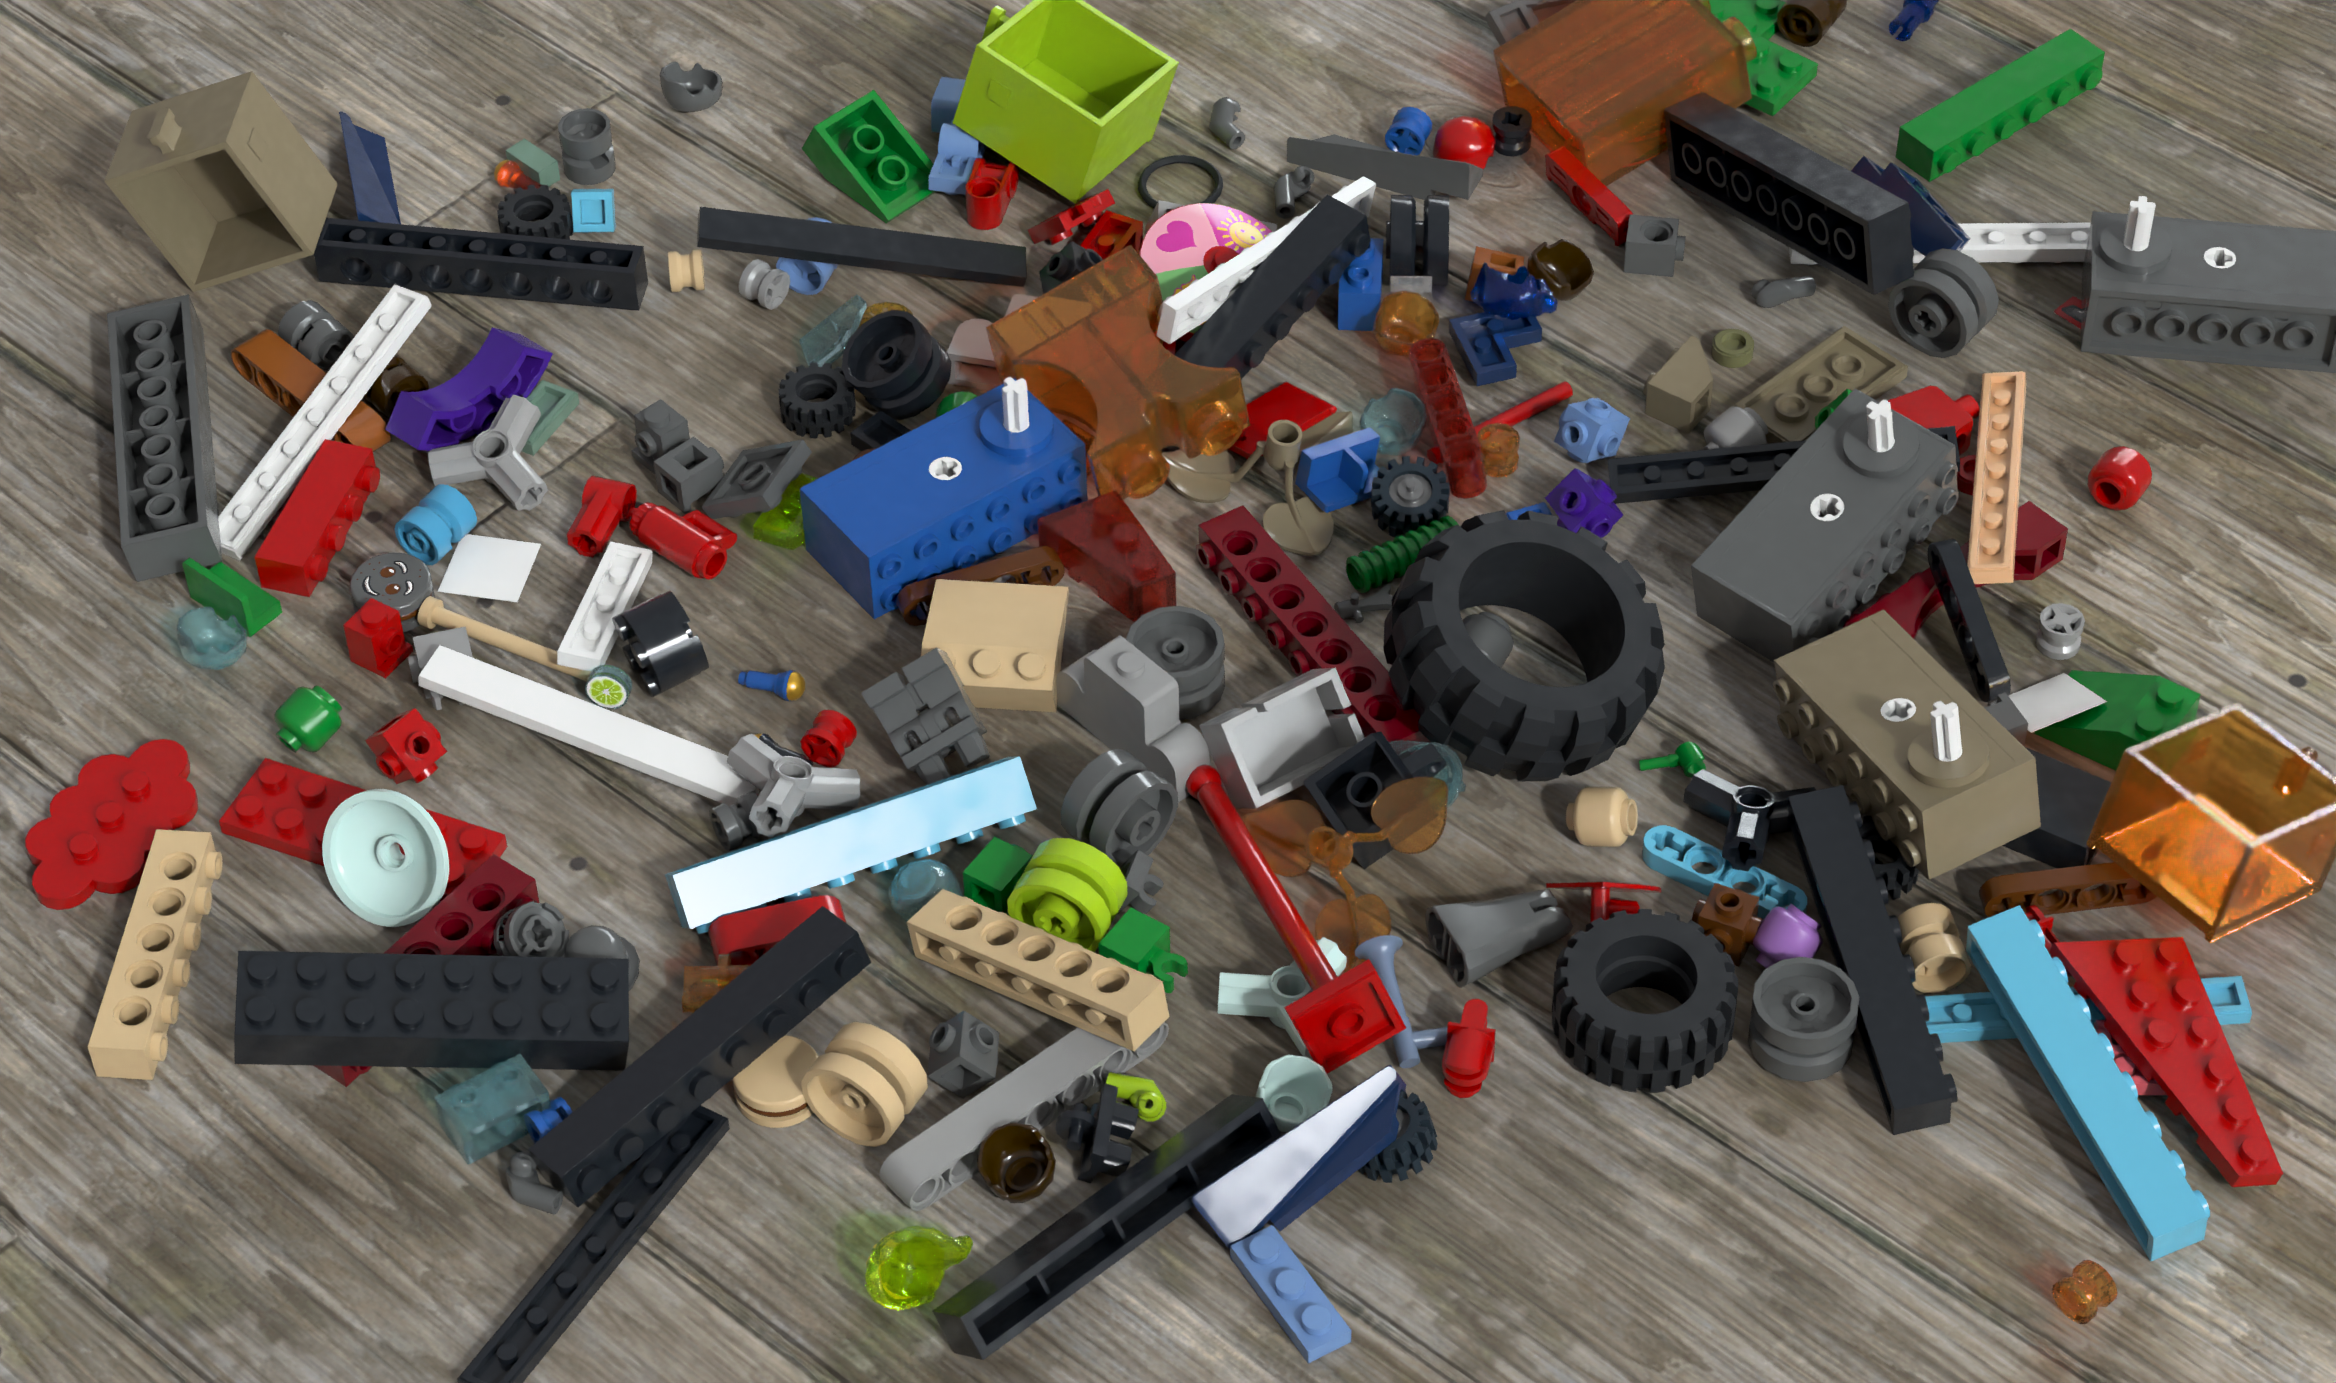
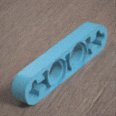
M1659 825L1648 830L1643 838L1642 857L1648 867L1706 896H1709L1714 883L1733 888L1732 886L1735 883L1748 882L1757 888V890L1749 894L1760 897L1757 917L1765 919L1774 907L1784 908L1790 904H1793L1806 914L1807 896L1803 890L1755 866L1751 867L1749 871L1732 869L1730 862L1722 857V850L1681 830L1667 825ZM1699 862H1706L1712 864L1716 870L1709 874H1701L1693 870L1692 866Z

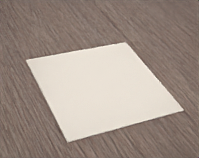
M467 534L458 542L438 592L518 602L541 544Z
M2065 673L2009 695V698L2027 720V730L2031 733L2107 702ZM1996 700V701H1993V702H1991V703H1989V704H1991V705H1992V704H1995V703L1997 702V700Z

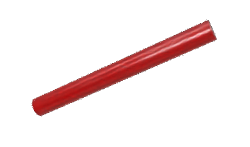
M1564 381L1427 450V457L1435 464H1439L1572 397V388L1568 382Z

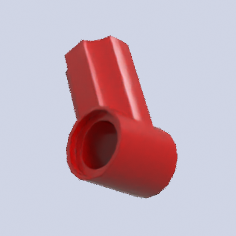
M591 476L583 490L582 508L567 533L568 545L575 548L580 555L594 558L595 554L603 552L619 521L627 522L631 518L628 511L636 505L637 490L635 485Z

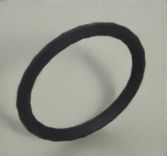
M1173 155L1154 161L1144 169L1138 181V190L1142 199L1153 208H1155L1158 201L1153 199L1148 193L1146 183L1149 176L1155 170L1165 165L1175 163L1194 164L1204 168L1212 175L1215 181L1214 190L1207 199L1200 203H1215L1223 189L1222 176L1211 163L1188 155Z

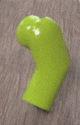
M1109 1072L1106 1084L1118 1087L1117 1098L1129 1100L1133 1108L1139 1109L1138 1116L1147 1122H1154L1164 1115L1166 1101L1153 1080Z

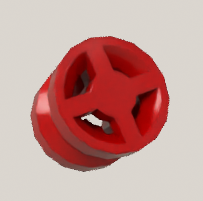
M823 710L814 719L813 728L807 730L801 739V748L805 755L815 763L825 767H834L839 765L844 757V748L850 747L854 742L857 730L854 724L840 712Z

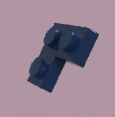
M1528 302L1449 320V333L1476 386L1516 378L1517 364L1509 349L1542 341V328Z

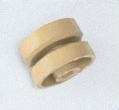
M859 1022L843 1025L829 1043L825 1054L820 1055L801 1080L802 1094L806 1102L827 1127L845 1139L858 1145L877 1147L888 1142L904 1120V1115L911 1112L928 1088L927 1074L919 1059L904 1043L885 1030L871 1024Z

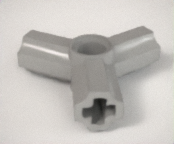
M512 395L510 398H505L489 429L480 433L473 442L431 449L428 452V459L434 485H451L485 479L488 483L494 484L518 511L523 509L530 511L542 503V498L548 491L547 485L520 455L541 416L539 408L524 397Z
M753 734L741 737L738 743L729 751L727 763L732 766L735 772L761 791L749 815V820L755 824L757 832L773 838L780 832H787L794 818L801 815L804 808L852 810L853 807L858 806L860 799V776L857 769L812 767L801 758L781 756Z

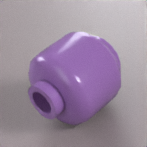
M1790 904L1787 909L1779 906L1774 907L1760 924L1753 938L1754 947L1761 952L1755 960L1765 968H1768L1785 959L1797 957L1813 958L1823 944V938L1818 932L1821 925L1793 904Z

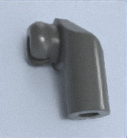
M1223 97L1217 100L1212 107L1209 127L1211 132L1231 149H1237L1244 143L1245 134L1232 122L1238 119L1234 114L1235 112H1241V108L1237 101L1229 97Z

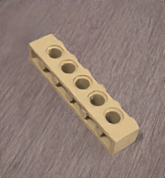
M156 829L88 1044L96 1077L153 1080L158 1061H164L168 1049L167 1031L169 1025L175 1024L179 1014L178 995L181 987L188 985L191 952L197 951L201 941V919L203 915H208L212 903L211 886L213 880H218L222 872L221 852H216L211 832Z
M942 889L907 921L915 957L1131 1051H1135L1170 1017L1163 981L1153 975L1144 974L1119 963L1113 958H1106L1083 948L1077 943L1068 942L1047 933L1039 927H1033L1011 918L1006 913L992 910L974 902L968 897H962Z

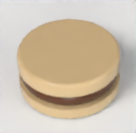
M785 1035L748 1067L733 1078L736 1103L741 1113L750 1121L770 1128L793 1126L809 1118L814 1112L810 1109L802 1094L801 1080L819 1057L814 1048L799 1038Z

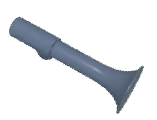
M1394 935L1374 937L1358 945L1355 949V956L1359 959H1369L1404 1022L1406 1029L1392 1036L1399 1066L1401 1068H1411L1420 1063L1417 1049L1446 1045L1447 1027L1412 1031L1409 1017L1406 1016L1394 969V954L1402 947L1403 940Z

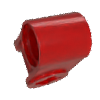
M976 158L965 188L967 222L970 226L979 230H990L1002 223L1011 199L1014 198L1019 178V167L1012 162L1008 166L986 163L984 158Z

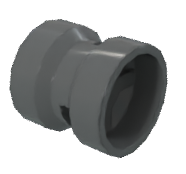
M753 791L738 797L736 805L732 804L729 806L723 803L709 810L713 830L719 842L727 851L741 846L748 835L756 839L764 836L757 832V827L749 820L751 808L758 798V795Z

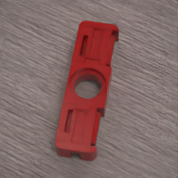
M1561 146L1546 154L1545 163L1548 180H1553L1570 197L1571 203L1593 224L1597 223L1615 241V246L1625 243L1630 214L1633 215L1632 211L1565 146Z

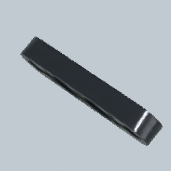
M1951 538L1931 543L1928 546L1927 555L1930 570L1980 699L1983 702L1997 700L1999 694L2005 692L2009 696L2011 691L2010 677L1958 542Z

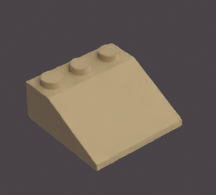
M936 579L922 641L921 656L936 647L947 652L964 685L963 688L976 708L1056 712V677L1061 670L1069 588L1064 586Z

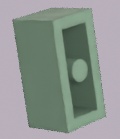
M525 138L506 150L507 160L514 162V174L529 184L535 185V188H540L541 185H548L550 187L560 180L558 161Z

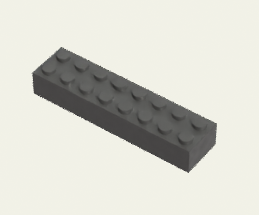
M187 294L107 313L121 547L135 579L139 582L184 571L182 563L188 558L193 559L202 566L222 562L204 333L191 298Z

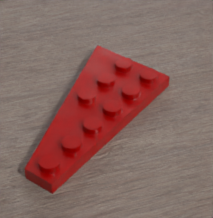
M2183 937L2054 942L2049 950L2050 956L2052 958L2058 957L2076 980L2073 986L2074 989L2084 1000L2090 998L2105 1016L2104 1027L2147 1081L2155 1080L2168 1096L2165 1104L2175 1116L2182 1114L2197 1132L2196 1143L2230 1186L2276 1185L2283 1175V1171Z

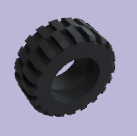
M1638 909L1637 914H1627L1626 910L1610 914V919L1606 921L1600 917L1586 925V932L1579 930L1567 941V947L1561 950L1556 962L1552 999V1027L1554 1034L1559 1038L1558 1045L1568 1058L1574 1057L1573 1064L1586 1075L1590 1072L1596 1074L1595 1080L1609 1087L1612 1083L1622 1085L1623 1091L1636 1093L1637 1088H1649L1650 1093L1664 1092L1665 1087L1674 1085L1676 1089L1692 1083V1076L1695 1075L1699 1079L1713 1069L1714 1063L1721 1061L1728 1051V1043L1732 1040L1738 995V978L1734 974L1735 965L1730 955L1723 952V945L1712 934L1706 937L1702 926L1691 920L1688 923L1680 921V916L1665 911L1663 916L1652 914V909ZM1645 987L1665 992L1677 999L1682 1005L1663 1013L1641 1014L1615 1005L1607 996L1622 989Z

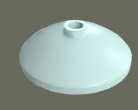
M366 790L342 802L327 822L322 843L325 871L337 896L357 916L380 926H405L423 918L440 902L449 878L448 851L438 825L430 814L416 801L392 790ZM399 844L403 848L405 855L401 853Z

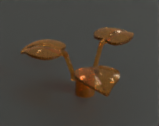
M1415 777L1402 780L1387 787L1376 798L1371 808L1373 821L1383 829L1376 833H1353L1348 831L1342 835L1334 829L1326 827L1319 811L1313 805L1301 800L1283 801L1264 810L1244 815L1243 819L1246 827L1274 873L1284 877L1301 876L1310 869L1313 861L1329 870L1330 876L1338 882L1345 892L1347 900L1335 899L1326 904L1319 913L1315 923L1316 940L1325 937L1337 943L1339 950L1347 957L1344 972L1366 961L1355 956V949L1358 945L1374 937L1390 935L1391 917L1384 901L1375 894H1365L1356 898L1353 888L1342 874V869L1347 867L1352 860V844L1354 842L1383 841L1388 837L1391 846L1400 853L1419 854L1427 851L1439 840L1446 825L1448 786L1443 780L1438 778Z

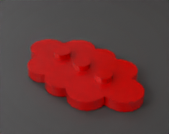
M160 739L141 745L129 758L116 754L99 756L90 760L82 767L78 774V785L61 790L53 797L50 803L51 817L35 824L25 837L28 857L32 864L37 867L32 875V886L39 903L47 908L56 910L71 909L85 902L95 890L108 894L124 893L135 888L140 883L156 829L174 830L190 822L198 811L196 790L186 780L190 774V761L184 746L173 740Z

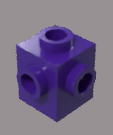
M1574 468L1545 497L1559 516L1557 526L1575 533L1582 526L1602 538L1611 531L1613 525L1623 516V513L1613 502L1617 495L1603 480H1595L1577 468Z

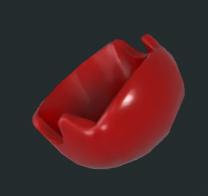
M1459 116L1449 119L1437 131L1433 147V157L1466 162L1484 170L1488 158L1493 157L1496 140L1492 129L1483 121L1474 117Z

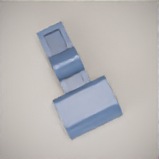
M941 77L931 104V132H938L940 135L938 154L929 174V190L940 191L949 195H966L965 188L972 173L974 161L976 158H983L987 146L953 124L965 80Z

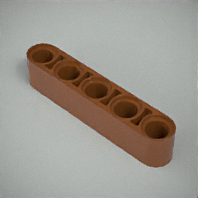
M270 329L261 331L233 348L230 352L232 362L240 375L292 417L296 415L327 374ZM360 401L331 440L372 448L374 452L390 442L391 434L385 430L387 425L382 417L363 401Z

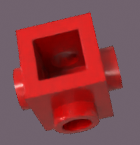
M416 708L396 715L365 740L377 757L376 764L380 771L386 777L393 779L396 784L413 779L415 783L423 781L438 769L435 761L447 752L441 744V736L433 724L424 720Z

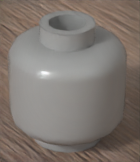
M1732 406L1705 427L1704 439L1707 445L1703 449L1767 444L1765 436L1768 433L1767 425L1753 409L1749 407L1742 409L1741 407Z

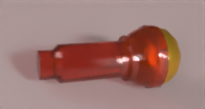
M504 160L495 167V180L502 187H521L523 190L528 189L527 185H535V188L541 187L540 183L523 174V171L515 161Z

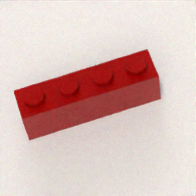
M327 439L323 441L255 555L262 588L310 597L318 582H322L325 579L330 561L336 551L339 552L343 548L346 534L353 522H357L360 519L363 505L368 496L378 488L380 470L376 467L372 448Z

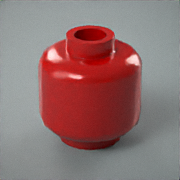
M2125 446L2113 447L2104 452L2088 474L2087 485L2090 494L2105 508L2115 511L2126 510L2138 502L2151 484L2152 470L2149 462L2136 450Z

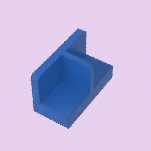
M1369 427L1303 449L1301 451L1295 484L1322 511L1327 513L1371 498L1372 482L1374 477L1378 476V470L1380 469L1375 465L1380 436Z

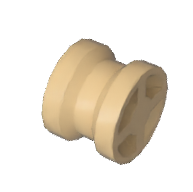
M692 250L690 254L681 255L677 251L668 252L671 292H681L684 287H693L697 291L705 290L702 250Z

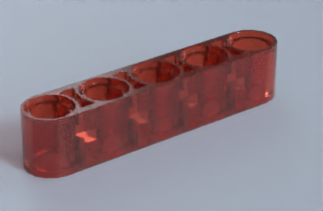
M1434 338L1419 340L1411 345L1409 349L1411 370L1415 389L1442 470L1446 474V482H1449L1450 492L1455 497L1463 499L1474 498L1486 490L1487 477L1481 446L1452 362L1443 341Z

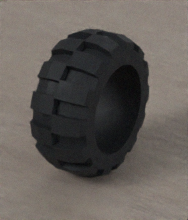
M1502 510L1477 515L1463 521L1461 527L1457 524L1445 529L1420 549L1415 562L1408 567L1391 600L1392 608L1384 621L1383 649L1387 664L1392 665L1389 670L1391 685L1403 710H1416L1420 716L1418 721L1419 731L1438 749L1443 751L1447 745L1453 747L1467 756L1465 766L1490 776H1495L1501 769L1516 771L1518 782L1550 781L1559 778L1563 770L1569 776L1595 767L1609 760L1615 748L1626 745L1658 694L1665 669L1662 650L1665 645L1663 629L1656 603H1644L1643 601L1646 595L1645 581L1627 559L1618 563L1605 552L1608 544L1607 541L1582 526L1577 533L1557 526V516L1526 511L1519 515L1517 520H1509L1505 511ZM1497 605L1518 609L1539 618L1561 634L1574 649L1584 668L1587 683L1569 687H1550L1530 683L1509 674L1489 660L1475 645L1464 626L1460 611L1475 606Z

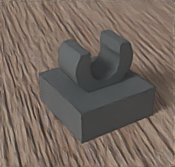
M1137 850L1119 867L1127 881L1128 895L1117 914L1129 903L1135 910L1147 914L1156 905L1157 901L1149 897L1145 891L1154 896L1164 885L1160 878L1148 874L1154 859L1140 850Z

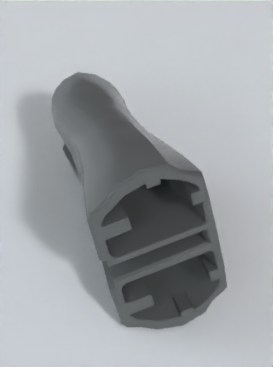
M1550 889L1524 892L1491 900L1436 905L1428 907L1425 913L1429 942L1439 958H1442V960L1447 959L1449 973L1460 988L1486 976L1523 954L1560 940L1571 932L1573 925L1563 908L1557 907V900Z

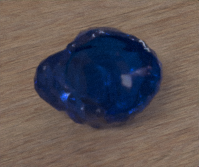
M1484 262L1474 288L1470 292L1471 299L1491 316L1498 315L1500 318H1508L1509 320H1518L1530 316L1537 317L1544 313L1551 314L1557 311L1558 301L1553 296L1545 280L1541 278L1535 279L1533 275L1529 274L1525 266H1520L1516 274L1511 275L1490 268Z

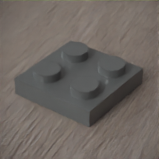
M803 439L743 450L702 505L703 510L710 518L717 519L729 516L736 518L746 513L757 511L764 513L774 509L781 502V495L790 482L801 474L802 465L812 451Z

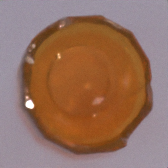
M1402 290L1388 294L1382 300L1373 323V334L1379 345L1393 355L1414 357L1427 350L1432 344L1439 324V314L1432 301L1419 293Z

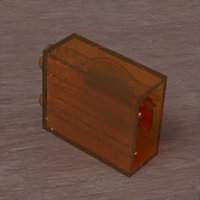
M1577 0L1493 50L1505 105L1518 106L1530 112L1532 116V129L1530 131L1550 151L1565 146L1605 186H1608L1668 149L1664 118L1665 108L1701 92L1734 109L1752 99L1747 63L1757 56L1754 41L1746 27L1735 17H1730L1721 22L1711 13L1709 0Z

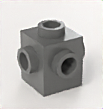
M962 1011L947 1022L940 1023L932 1031L929 1039L930 1053L927 1077L961 1098H965L996 1078L1000 1033L966 1011Z

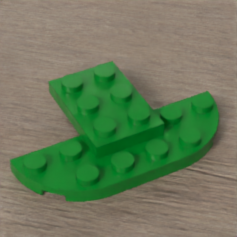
M1705 0L1701 5L1684 15L1644 51L1669 59L1682 73L1684 71L1681 68V64L1686 61L1694 66L1701 67L1705 76L1699 82L1698 94L1701 92L1710 94L1715 89L1772 117L1817 76L1818 63L1769 41L1779 31L1777 14L1786 3L1781 0ZM1685 81L1686 88H1685V95H1684L1683 100H1685V99H1686V96H1687V91H1688V82H1687V81ZM1644 101L1646 107H1648L1649 109H1653L1646 101ZM1665 122L1662 123V124H1660L1659 126H1656V127H1654V128H1652V129H1649V130H1647V131L1654 130V129L1660 127L1661 125L1665 124Z

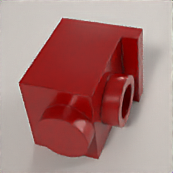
M370 598L343 625L351 662L385 679L413 652L412 645L405 642L399 611L373 598Z

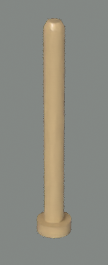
M432 596L427 597L419 609L418 623L426 628L433 629L436 625L448 629L466 626L468 637L584 681H591L596 677L597 673L557 665V651L444 608L442 600Z

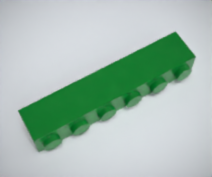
M2070 28L1900 126L1896 158L1928 182L1945 173H1950L1963 162L1974 156H1979L1992 145L2001 140L2008 139L2016 131L2030 123L2037 122L2042 116L2059 106L2066 105L2071 99L2081 93L2095 88L2100 83L2103 75L2102 67L2105 52Z

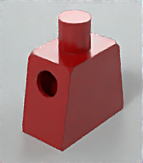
M1930 385L1887 400L1891 404V409L1926 429L1955 426L1959 456L1969 448L1973 419L1977 418L1980 413L1979 405L1971 395L1966 394L1956 400H1952L1937 386Z

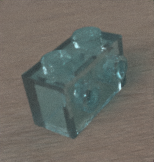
M521 1054L504 1062L496 1063L485 1072L461 1084L453 1085L445 1092L434 1097L440 1126L468 1165L528 1135L529 1132L525 1124L524 1115L532 1110L541 1112L547 1109L550 1104L548 1090Z

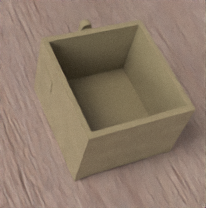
M252 71L133 110L104 180L193 292L313 255L338 185Z

